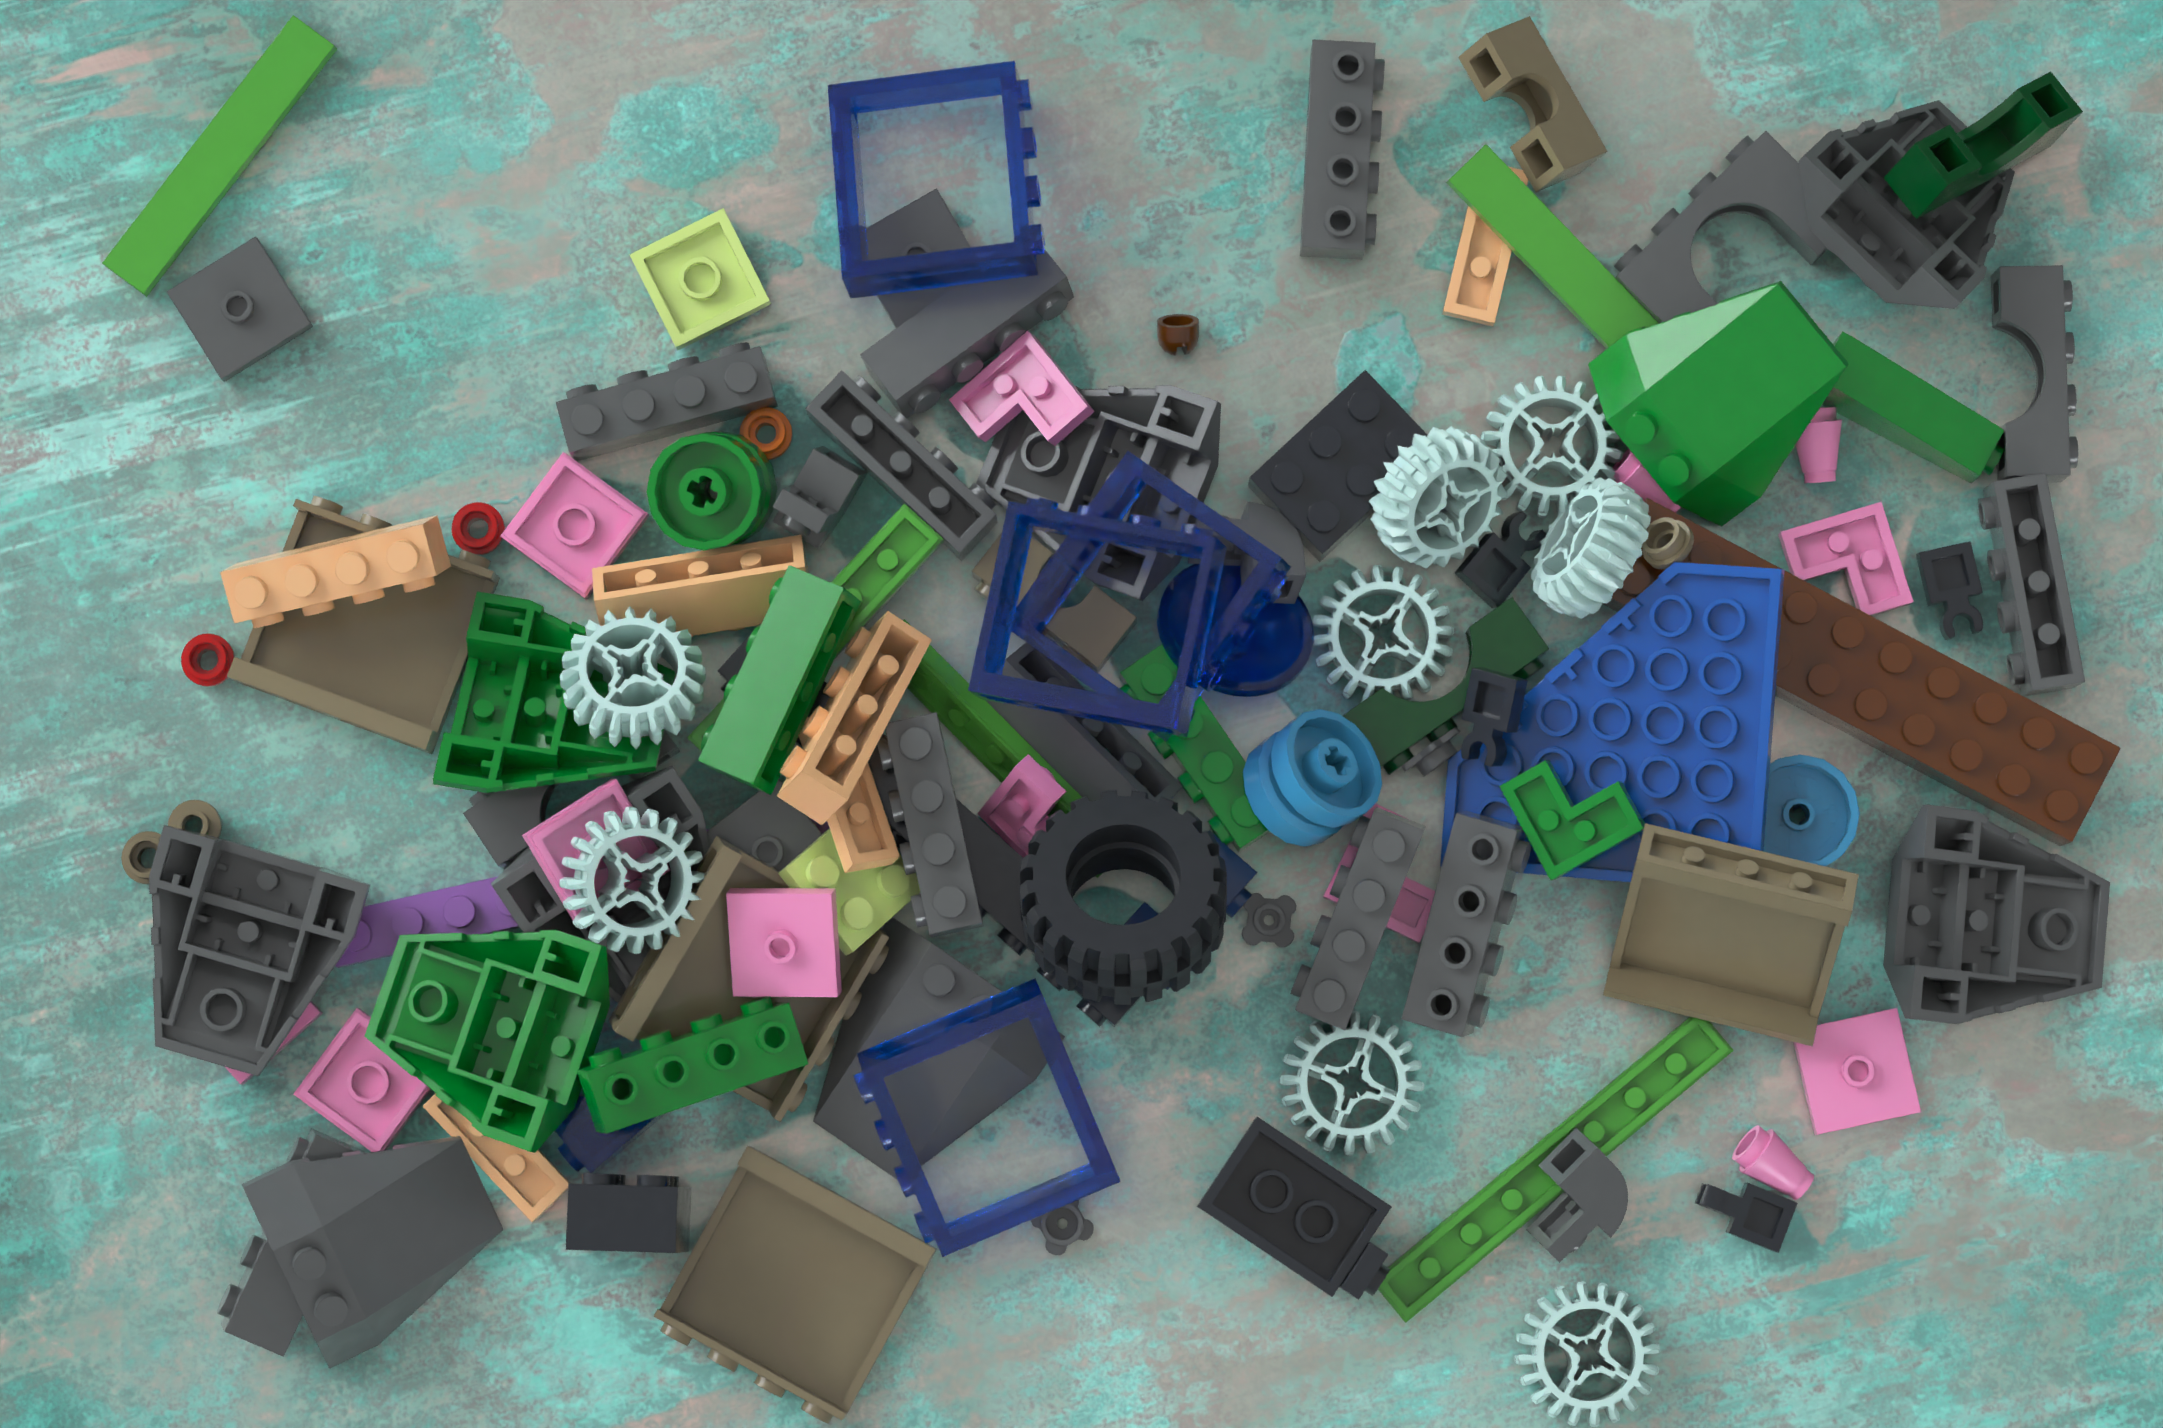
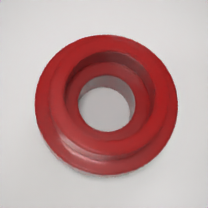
M482 502L470 503L463 506L454 516L451 527L452 536L462 550L476 555H485L494 551L501 544L503 538L500 536L505 530L504 520L493 506ZM478 520L487 522L488 532L484 537L479 539L471 537L470 526L472 523Z
M208 633L200 634L192 638L184 647L181 655V665L185 675L192 682L200 686L212 687L228 679L227 675L235 655L231 645L222 637ZM208 651L215 652L218 657L217 665L211 670H204L200 665L202 655Z

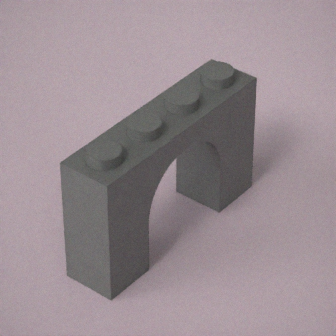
M1767 131L1755 141L1748 135L1742 139L1725 157L1731 165L1721 175L1716 177L1711 171L1705 175L1688 193L1694 201L1680 214L1674 208L1668 211L1651 229L1657 237L1643 250L1635 244L1614 265L1620 272L1615 278L1658 323L1671 320L1674 316L1688 311L1692 313L1717 304L1698 282L1691 263V246L1695 233L1705 223L1716 217L1739 213L1751 215L1765 221L1810 265L1828 250L1823 242L1809 230L1799 163Z

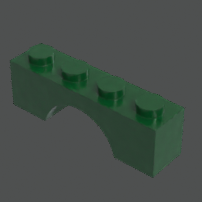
M2050 71L2018 88L2000 105L1969 127L1956 133L1951 125H1948L1916 142L1884 179L1912 215L1918 219L2051 147L2083 111Z
M1513 597L1467 629L1465 633L1469 649L1467 670L1461 683L1450 693L1435 700L1415 702L1399 698L1381 688L1343 715L1344 718L1355 724L1370 741L1379 760L1380 768H1384L1388 775L1400 769L1403 764L1414 757L1410 749L1427 737L1430 743H1432L1454 727H1458L1453 718L1463 712L1472 668L1484 667L1527 680L1544 667L1539 658L1545 655L1549 648Z

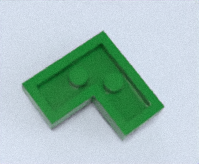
M1545 760L1499 786L1550 880H1555L1644 830L1645 823L1622 781H1617L1574 805L1550 760Z

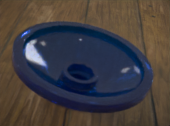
M1193 564L1182 570L1169 582L1158 606L1157 629L1159 638L1170 659L1189 678L1219 693L1240 697H1255L1276 692L1289 685L1299 676L1312 652L1314 643L1313 623L1301 597L1298 595L1295 604L1243 602L1240 566Z

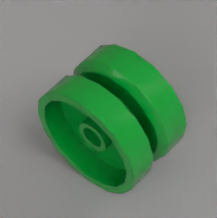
M714 431L681 437L662 450L650 469L646 492L651 515L664 534L682 546L709 550L744 542L759 532L774 510L773 505L777 494V484L772 464L757 445L746 439L743 435ZM711 481V489L718 493L717 499L712 498L708 492V486Z

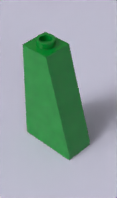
M1842 331L1832 344L1849 365L1822 404L1823 406H1836V413L1969 483L1974 482L1980 477L1982 472L1989 476L1992 474L2004 452V447L1997 444L2004 429Z

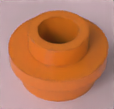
M764 407L751 411L744 418L740 426L739 435H743L746 439L757 445L764 452L768 460L780 457L787 451L792 441L793 432L789 420L782 412L774 408ZM769 425L776 430L774 440L766 444L759 442L757 438L759 429Z

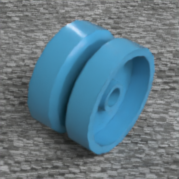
M1322 709L1302 713L1289 722L1281 731L1275 732L1261 742L1248 754L1243 770L1245 794L1257 818L1269 832L1286 843L1303 847L1324 842L1336 834L1344 825L1351 824L1367 813L1378 801L1382 787L1380 763L1370 741L1355 724L1338 713Z
M1801 754L1779 758L1772 762L1769 773L1764 852L1822 866H1827L1841 857L1856 836L1860 816L1856 792L1843 772L1824 759ZM1791 807H1793V811L1801 808L1805 813V819L1800 821L1799 825L1793 823L1789 818Z

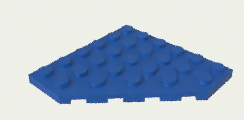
M1682 562L1671 564L1658 576L1657 580L1636 598L1630 600L1606 621L1600 630L1579 648L1573 650L1549 671L1543 680L1525 694L1517 732H1503L1502 738L1507 746V755L1502 766L1490 767L1485 765L1487 747L1484 743L1480 748L1478 759H1463L1460 749L1448 760L1440 867L1443 864L1456 813L1470 811L1521 826L1499 786L1545 760H1550L1574 805L1617 781H1622L1644 823L1764 851L1785 570ZM1643 831L1561 877L1631 882ZM1531 845L1529 860L1523 873L1547 875Z

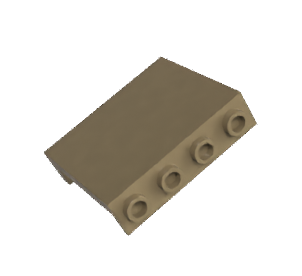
M313 496L311 503L295 499L293 506L298 512L282 552L390 527L392 524L367 514H362L360 522L342 516L340 514L343 506L318 496ZM461 550L458 558L448 555L451 567L434 576L436 584L431 587L404 592L402 584L383 588L385 597L361 604H354L352 596L333 600L334 609L310 616H304L302 608L283 612L284 621L264 627L252 628L241 659L234 657L227 677L253 689L433 754L467 665L466 635L476 593L479 591L494 594L500 577L494 571L488 569L491 563L490 560Z
M1645 823L1603 996L1813 1047L1821 1007L1845 926L1848 927L1852 914L1859 874Z
M716 836L696 870L705 873L704 879L700 883H692L691 892H694L701 900H689L685 908L695 920L685 919L680 916L675 921L680 937H676L673 934L668 935L661 931L662 948L658 950L650 948L608 1020L614 1032L634 1042L635 1038L639 1040L665 1030H670L672 1038L691 1032V1021L715 1013H721L722 1020L724 1021L741 1015L740 1005L762 998L733 996L726 893L730 888H789L779 876V870ZM881 928L847 956L839 948L842 992L838 997H771L773 1004L777 1002L790 1003L809 1064L735 1089L733 1092L768 1110L772 1117L779 1122L782 1121L787 1110L794 1112L798 1108L807 1091V1084L804 1083L814 1065L821 1066L825 1062L833 1048L835 1040L831 1036L841 1019L848 1020L855 1012L862 995L858 990L867 974H875L886 959L889 947L885 944L889 937Z
M747 1146L737 1163L739 1166L664 1303L660 1309H657L654 1317L664 1322L660 1331L672 1339L688 1346L693 1338L710 1347L711 1349L707 1357L719 1365L735 1372L740 1364L757 1373L758 1375L754 1383L766 1391L782 1398L785 1391L788 1390L804 1399L805 1401L801 1409L813 1417L828 1424L833 1416L843 1420L937 1248L752 1146Z

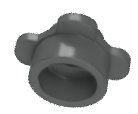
M1252 893L1253 895L1244 904V908L1248 912L1247 925L1242 930L1244 941L1253 946L1261 941L1274 942L1280 948L1289 946L1294 940V932L1290 929L1291 915L1296 911L1295 901L1288 895H1282L1278 899L1264 898L1259 893ZM1265 916H1273L1274 923L1266 925L1264 923Z
M1064 1192L1060 1194L1057 1202L1047 1208L1037 1207L1031 1215L1032 1225L1042 1231L1047 1240L1045 1244L1046 1250L1053 1255H1062L1065 1253L1068 1245L1077 1240H1088L1093 1234V1223L1088 1219H1084L1078 1208L1079 1199L1073 1193ZM1061 1218L1067 1220L1068 1224L1065 1229H1060L1057 1226V1221Z

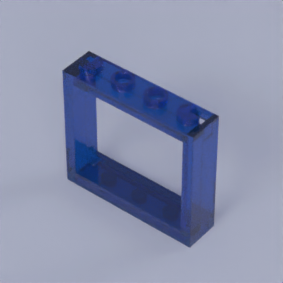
M1015 61L828 85L842 280L851 299L1038 275L1037 255L1045 254V237L1042 224H1034L1033 207H1041V191L1038 175L1030 176L1028 159L1037 158V145L1034 128L1025 127L1024 111L1033 110V100L1030 93L1029 79H1020ZM1002 95L1014 242L869 260L858 113Z
M1127 451L1003 626L1167 742L1172 734L1177 735L1185 722L1189 725L1195 714V709L1192 706L1205 689L1209 692L1219 683L1227 668L1223 662L1235 645L1240 648L1251 638L1258 625L1255 617L1265 603L1269 602L1272 604L1282 594L1280 589L1289 578L1286 574L1291 566L1275 552ZM1147 485L1258 562L1153 712L1042 634Z
M1040 497L1039 500L1027 498L1026 504L1009 501L968 691L984 700L1187 737L1227 547L1216 537H1212L1214 530L1198 528L1195 524L1184 523L1182 524L1181 531L1161 528V520L1143 515L1131 514L1129 522L1109 519V511L1092 506L1079 505L1077 513L1057 510V502ZM1033 530L1201 559L1170 706L1002 675Z
M1036 978L857 1053L862 1072L853 1076L865 1105L873 1101L876 1102L882 1118L873 1121L885 1151L892 1148L896 1149L902 1165L894 1168L898 1182L906 1198L914 1194L916 1195L922 1211L914 1214L918 1228L926 1244L934 1240L936 1241L942 1257L1121 1182ZM1029 1017L1090 1163L946 1223L884 1078Z

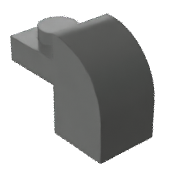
M825 446L814 448L794 484L783 488L773 505L778 512L772 522L794 535H802V540L819 548L846 512L867 472Z
M1247 502L1241 519H1232L1224 515L1197 517L1187 543L1188 564L1240 566L1243 602L1295 604L1306 578L1304 548L1297 529L1280 512L1260 503Z
M1575 1128L1538 1165L1564 1192L1526 1229L1559 1263L1569 1253L1580 1248L1585 1242L1587 1235L1597 1225L1611 1238L1621 1225L1628 1205V1189L1622 1173L1597 1146Z

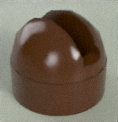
M1172 314L1160 317L1157 320V337L1161 348L1168 354L1175 356L1177 347H1182L1184 355L1190 354L1197 346L1199 319L1187 314Z

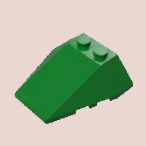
M1782 281L1719 301L1716 305L1692 313L1688 311L1676 315L1671 320L1647 328L1643 326L1631 330L1588 364L1607 423L1674 504L1721 527L1762 497L1774 476L1797 444V441L1849 365Z
M477 591L466 635L467 665L451 733H443L433 776V784L490 793L652 772L657 769L665 729L661 730L662 740L658 745L650 739L649 735L642 736L641 743L637 749L631 745L630 737L623 736L621 741L614 747L609 742V732L607 731L594 739L590 734V723L578 726L575 722V709H568L565 706L563 694L566 691L560 686V674L565 670L562 665V657L565 651H573L571 649V640L574 634L587 636L586 628L574 621L570 625L544 612L543 606L531 600ZM657 663V671L663 674V681L672 686L676 679L675 671ZM594 669L589 681L595 691L605 698L608 694V683L603 680V674Z
M540 930V932L527 933L501 931L493 932V934L439 933L400 935L364 1037L410 1075L421 1080L436 1093L440 1100L456 1109L484 1136L535 1153L574 1110L582 1086L577 1070L590 1066L588 1057L594 1054L610 1008L607 947L558 930Z

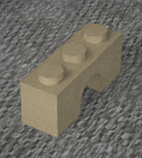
M1530 16L1486 33L1458 57L1483 102L1496 97H1507L1517 102L1527 114L1530 131L1513 144L1510 149L1535 192L1580 174L1608 152Z
M1010 521L972 570L973 578L979 582L974 589L997 608H1000L1006 602L1021 615L1016 622L1039 640H1042L1048 634L1063 647L1058 654L1076 669L1084 672L1089 666L1099 673L1137 624V617L1095 585L1087 596L1075 606L1060 608L1049 604L1040 594L1038 584L1041 575L1053 561V553Z

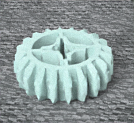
M1560 375L1555 380L1553 391L1547 390V383L1543 376L1535 378V394L1532 395L1523 382L1516 384L1514 391L1519 401L1518 403L1505 394L1501 395L1497 403L1506 413V416L1490 411L1486 417V422L1498 429V431H1484L1480 436V439L1486 445L1496 446V449L1493 451H1495L1496 456L1500 459L1499 465L1507 475L1505 479L1508 484L1504 489L1508 495L1503 500L1509 499L1515 490L1523 496L1517 504V510L1520 512H1524L1527 509L1531 499L1539 501L1537 516L1540 518L1546 517L1549 510V502H1555L1557 514L1566 511L1570 496L1573 494L1577 496L1582 486L1587 483L1592 484L1596 478L1615 480V470L1604 463L1620 462L1623 458L1622 451L1607 447V444L1615 443L1621 440V438L1613 429H1604V426L1608 424L1604 412L1598 415L1595 411L1601 404L1598 394L1593 395L1588 403L1580 397L1586 388V384L1581 381L1576 384L1572 394L1564 392L1566 378ZM1540 407H1558L1573 414L1561 423L1548 424L1538 416L1533 418L1528 411ZM1514 423L1523 431L1522 436L1527 440L1531 449L1530 456L1519 469L1513 463L1509 451V434ZM1584 424L1590 432L1594 448L1593 461L1589 471L1579 462L1581 457L1577 455L1572 444L1573 437ZM1565 430H1569L1558 450L1562 455L1561 457L1556 458L1553 453L1551 458L1544 456L1537 464H1534L1544 445L1542 436H1547L1548 440H1550L1552 436L1558 438ZM1554 469L1565 477L1570 475L1576 482L1563 487H1545L1530 480L1542 470Z
M1452 426L1446 431L1432 427L1427 437L1414 434L1411 447L1398 446L1399 456L1393 463L1383 462L1387 469L1385 477L1373 481L1380 493L1369 500L1373 510L1376 511L1370 520L1378 530L1377 535L1381 538V542L1401 560H1407L1426 569L1432 563L1445 567L1450 557L1462 561L1465 549L1468 546L1479 548L1478 538L1482 533L1493 532L1489 524L1492 517L1503 514L1497 502L1508 495L1501 484L1507 475L1499 465L1500 459L1496 456L1495 451L1485 445L1482 439L1475 434L1470 435L1468 432L1455 429Z
M1598 478L1592 484L1587 483L1582 486L1577 496L1575 494L1571 495L1566 511L1559 512L1555 521L1549 524V531L1546 537L1540 541V552L1534 557V564L1536 566L1531 574V579L1534 581L1533 591L1538 594V598L1547 603L1549 608L1560 614L1565 613L1572 618L1576 616L1582 619L1589 613L1594 614L1599 611L1602 603L1607 604L1610 602L1613 593L1617 589L1623 588V581L1629 573L1634 572L1633 565L1636 559L1642 555L1641 547L1648 539L1649 533L1646 529L1650 525L1651 516L1648 515L1649 505L1643 501L1642 497L1635 493L1634 489L1622 482L1617 483L1610 478L1606 480Z
M1374 565L1371 574L1372 582L1366 583L1365 577L1359 569L1354 570L1351 574L1352 582L1355 586L1353 590L1345 582L1338 580L1334 583L1333 588L1341 600L1338 602L1332 597L1323 596L1320 601V605L1332 613L1331 617L1324 615H1315L1313 617L1312 624L1317 628L1327 630V634L1313 636L1311 638V646L1316 648L1328 647L1329 651L1316 658V666L1320 668L1332 663L1335 665L1336 669L1328 675L1326 682L1332 686L1342 677L1347 679L1349 682L1342 692V696L1346 699L1353 695L1357 686L1365 690L1362 702L1381 688L1393 694V691L1398 690L1402 699L1413 701V692L1409 685L1414 683L1421 692L1426 694L1431 690L1432 686L1423 674L1428 672L1435 677L1441 678L1445 672V668L1433 660L1434 656L1440 658H1450L1452 656L1453 649L1447 645L1439 644L1438 639L1452 637L1454 635V627L1448 625L1437 626L1436 621L1448 616L1450 610L1448 606H1440L1431 610L1429 604L1437 598L1439 591L1436 588H1431L1421 597L1416 592L1423 580V577L1419 574L1412 578L1407 587L1400 584L1403 576L1402 567L1396 566L1394 568L1391 581H1383L1382 566ZM1385 595L1397 598L1391 608L1380 616H1371L1363 611L1359 613L1351 608L1356 602L1370 596ZM1410 606L1420 617L1425 629L1426 644L1424 652L1414 647V643L1402 631V620ZM1396 615L1397 618L1391 627L1393 630L1390 638L1396 644L1391 648L1385 644L1383 649L1378 648L1373 657L1369 659L1367 656L1372 650V642L1375 637L1369 629L1376 625L1379 630L1382 624L1387 625L1392 616ZM1340 621L1352 627L1351 631L1356 633L1363 642V653L1355 667L1346 659L1340 646ZM1385 657H1393L1402 662L1406 660L1415 666L1407 673L1394 678L1381 679L1368 676L1374 665Z
M629 606L625 612V618L618 620L608 610L604 615L605 625L603 626L589 619L588 624L585 626L587 636L574 634L571 640V649L573 651H565L562 657V665L565 670L560 674V686L566 691L563 694L564 704L568 709H575L574 720L578 726L590 723L589 730L594 739L606 731L609 732V742L614 747L621 741L622 736L630 737L631 745L635 749L640 745L642 736L649 735L650 739L658 745L662 740V729L677 736L681 730L680 719L692 721V718L695 716L694 704H699L703 700L704 688L701 685L706 681L705 667L700 664L702 662V652L698 646H691L692 636L688 629L676 632V622L672 616L660 624L656 623V613L652 608L645 614L644 618H636L635 611ZM661 657L671 665L677 675L672 686L663 681V674L657 671V662ZM594 669L602 673L603 680L608 683V694L605 698L595 691L589 681Z
M626 807L623 812L622 822L616 812L607 811L604 813L603 818L606 830L594 821L586 823V831L592 839L587 842L582 838L573 837L571 845L581 851L578 859L564 857L562 860V865L575 869L574 877L560 879V887L570 890L575 889L576 891L575 895L563 901L564 908L568 910L583 908L575 917L573 924L579 929L593 924L589 931L588 939L594 943H600L607 936V948L609 950L619 952L626 941L629 952L639 954L643 948L644 938L650 948L658 950L662 948L663 943L661 931L668 935L673 934L676 937H680L675 921L680 916L685 919L695 920L685 908L689 900H701L694 892H691L692 883H700L704 879L705 873L691 871L690 866L699 863L703 859L702 853L696 850L684 852L693 840L692 835L688 832H682L674 836L678 821L667 817L659 824V812L656 810L647 809L640 820L637 808ZM645 836L654 841L660 848L652 854L645 853L637 859H632L627 852L621 851L616 843L628 837ZM602 858L608 868V879L606 884L598 891L600 896L597 898L594 879L597 866ZM669 862L671 885L668 896L664 901L658 891V882L662 874L669 869L667 866ZM627 869L642 873V878L636 879L641 881V885L638 888L640 892L624 887V882L629 881L624 879L628 872ZM634 901L639 908L645 909L650 917L637 923L619 924L606 913L614 906L621 908L628 902Z
M1353 1011L1349 1020V1027L1343 1030L1329 1024L1332 1031L1326 1034L1321 1025L1314 1021L1309 1025L1310 1032L1317 1039L1314 1043L1310 1044L1301 1036H1297L1293 1041L1297 1048L1305 1052L1303 1057L1300 1059L1290 1054L1284 1056L1283 1062L1298 1069L1296 1076H1280L1279 1083L1284 1086L1296 1085L1297 1094L1283 1097L1281 1100L1283 1106H1291L1299 1102L1303 1110L1295 1114L1290 1119V1122L1293 1126H1296L1308 1118L1314 1124L1304 1135V1138L1309 1142L1317 1137L1320 1130L1327 1133L1328 1135L1323 1143V1150L1327 1152L1332 1151L1337 1138L1344 1139L1343 1150L1346 1156L1354 1154L1355 1139H1362L1363 1148L1367 1154L1375 1152V1143L1372 1135L1379 1133L1386 1145H1391L1395 1142V1139L1387 1127L1392 1122L1403 1131H1407L1410 1127L1408 1120L1399 1115L1402 1108L1410 1112H1418L1421 1105L1416 1101L1406 1099L1407 1091L1419 1092L1424 1090L1423 1082L1408 1081L1407 1076L1408 1072H1415L1421 1069L1422 1063L1420 1060H1414L1404 1064L1401 1055L1410 1052L1414 1046L1411 1041L1402 1043L1398 1048H1395L1390 1043L1399 1032L1397 1026L1392 1025L1388 1028L1384 1036L1376 1033L1380 1025V1016H1371L1367 1029L1359 1028V1012ZM1342 1039L1359 1040L1351 1060L1345 1066L1335 1067L1314 1061L1319 1051L1332 1042ZM1374 1046L1385 1054L1392 1065L1396 1081L1395 1091L1377 1083L1370 1076L1368 1067ZM1359 1057H1362L1358 1070L1360 1071L1359 1080L1366 1084L1367 1088L1377 1091L1378 1095L1369 1091H1365L1360 1095L1356 1091L1354 1092L1355 1099L1349 1098L1344 1110H1342L1341 1106L1345 1098L1343 1095L1344 1086L1337 1083V1079L1327 1076L1325 1072L1338 1076L1343 1071L1348 1075V1068H1355ZM1308 1076L1326 1083L1334 1091L1335 1103L1329 1121L1321 1116L1310 1099L1307 1085ZM1360 1100H1372L1390 1106L1379 1120L1369 1126L1362 1128L1344 1127L1353 1106Z
M1578 1281L1575 1285L1576 1298L1571 1300L1565 1287L1558 1286L1555 1288V1295L1560 1303L1559 1305L1553 1307L1548 1299L1540 1297L1537 1300V1304L1546 1313L1543 1319L1540 1320L1530 1313H1526L1523 1317V1320L1528 1325L1535 1327L1536 1330L1533 1337L1524 1333L1516 1335V1342L1531 1345V1353L1515 1355V1363L1518 1365L1532 1364L1533 1368L1532 1372L1523 1374L1519 1381L1523 1386L1539 1382L1541 1387L1533 1392L1530 1399L1534 1404H1539L1548 1396L1552 1397L1553 1400L1547 1409V1415L1552 1418H1556L1565 1405L1569 1407L1566 1416L1567 1424L1577 1425L1582 1410L1586 1411L1588 1425L1590 1427H1598L1600 1422L1599 1410L1604 1409L1608 1419L1615 1423L1620 1420V1414L1615 1406L1619 1401L1632 1412L1638 1408L1637 1402L1629 1395L1633 1388L1645 1395H1649L1652 1391L1648 1384L1639 1381L1641 1372L1650 1375H1657L1659 1373L1658 1366L1644 1363V1354L1659 1353L1660 1345L1656 1343L1643 1344L1642 1341L1643 1336L1653 1333L1656 1328L1651 1322L1644 1323L1638 1327L1635 1325L1634 1321L1644 1312L1642 1305L1636 1304L1626 1313L1622 1310L1628 1297L1625 1291L1619 1290L1610 1303L1606 1301L1608 1285L1605 1283H1598L1595 1288L1594 1298H1588L1586 1282ZM1597 1309L1603 1311L1597 1322L1593 1323L1591 1328L1582 1335H1572L1555 1325L1562 1317L1577 1310ZM1616 1321L1623 1328L1630 1346L1628 1369L1616 1362L1608 1351V1341L1613 1333L1611 1330ZM1566 1338L1575 1344L1581 1341L1584 1345H1588V1339L1596 1340L1597 1344L1594 1352L1600 1356V1360L1610 1365V1369L1599 1364L1593 1366L1590 1363H1587V1369L1579 1368L1580 1356L1574 1352L1575 1349L1564 1342V1339ZM1546 1339L1560 1347L1567 1357V1366L1562 1375L1564 1378L1558 1387L1551 1380L1545 1366L1544 1347ZM1594 1373H1603L1619 1383L1612 1391L1597 1398L1578 1399L1572 1397L1578 1385L1581 1386L1583 1381Z

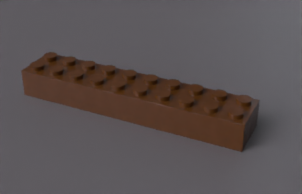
M1645 499L1644 502L1649 505L1648 515L1651 516L1650 524L1659 518L1670 517L1684 522L1693 532V547L1682 563L1781 569L1651 499ZM1641 547L1642 555L1636 559L1633 565L1634 572L1627 575L1623 581V588L1617 589L1613 593L1611 601L1607 604H1602L1618 612L1630 600L1636 598L1657 580L1658 576L1666 569L1652 567L1645 560L1643 548ZM1787 571L1784 572L1775 696L2058 846L2073 842L2121 749L2119 746Z

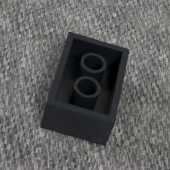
M1364 370L1249 477L1248 487L1266 506L1280 512L1297 529L1303 545L1321 562L1374 512L1369 500L1380 493L1373 481L1385 477L1387 469L1383 462L1393 463L1398 458V446L1411 447L1414 434L1426 437L1428 435L1383 387Z
M1255 1117L1196 1206L1331 1297L1334 1296L1392 1208V1206L1259 1117Z
M583 1173L582 1184H568L566 1250L654 1253L689 1252L691 1188L679 1187V1176L637 1175V1186L625 1185L626 1175Z

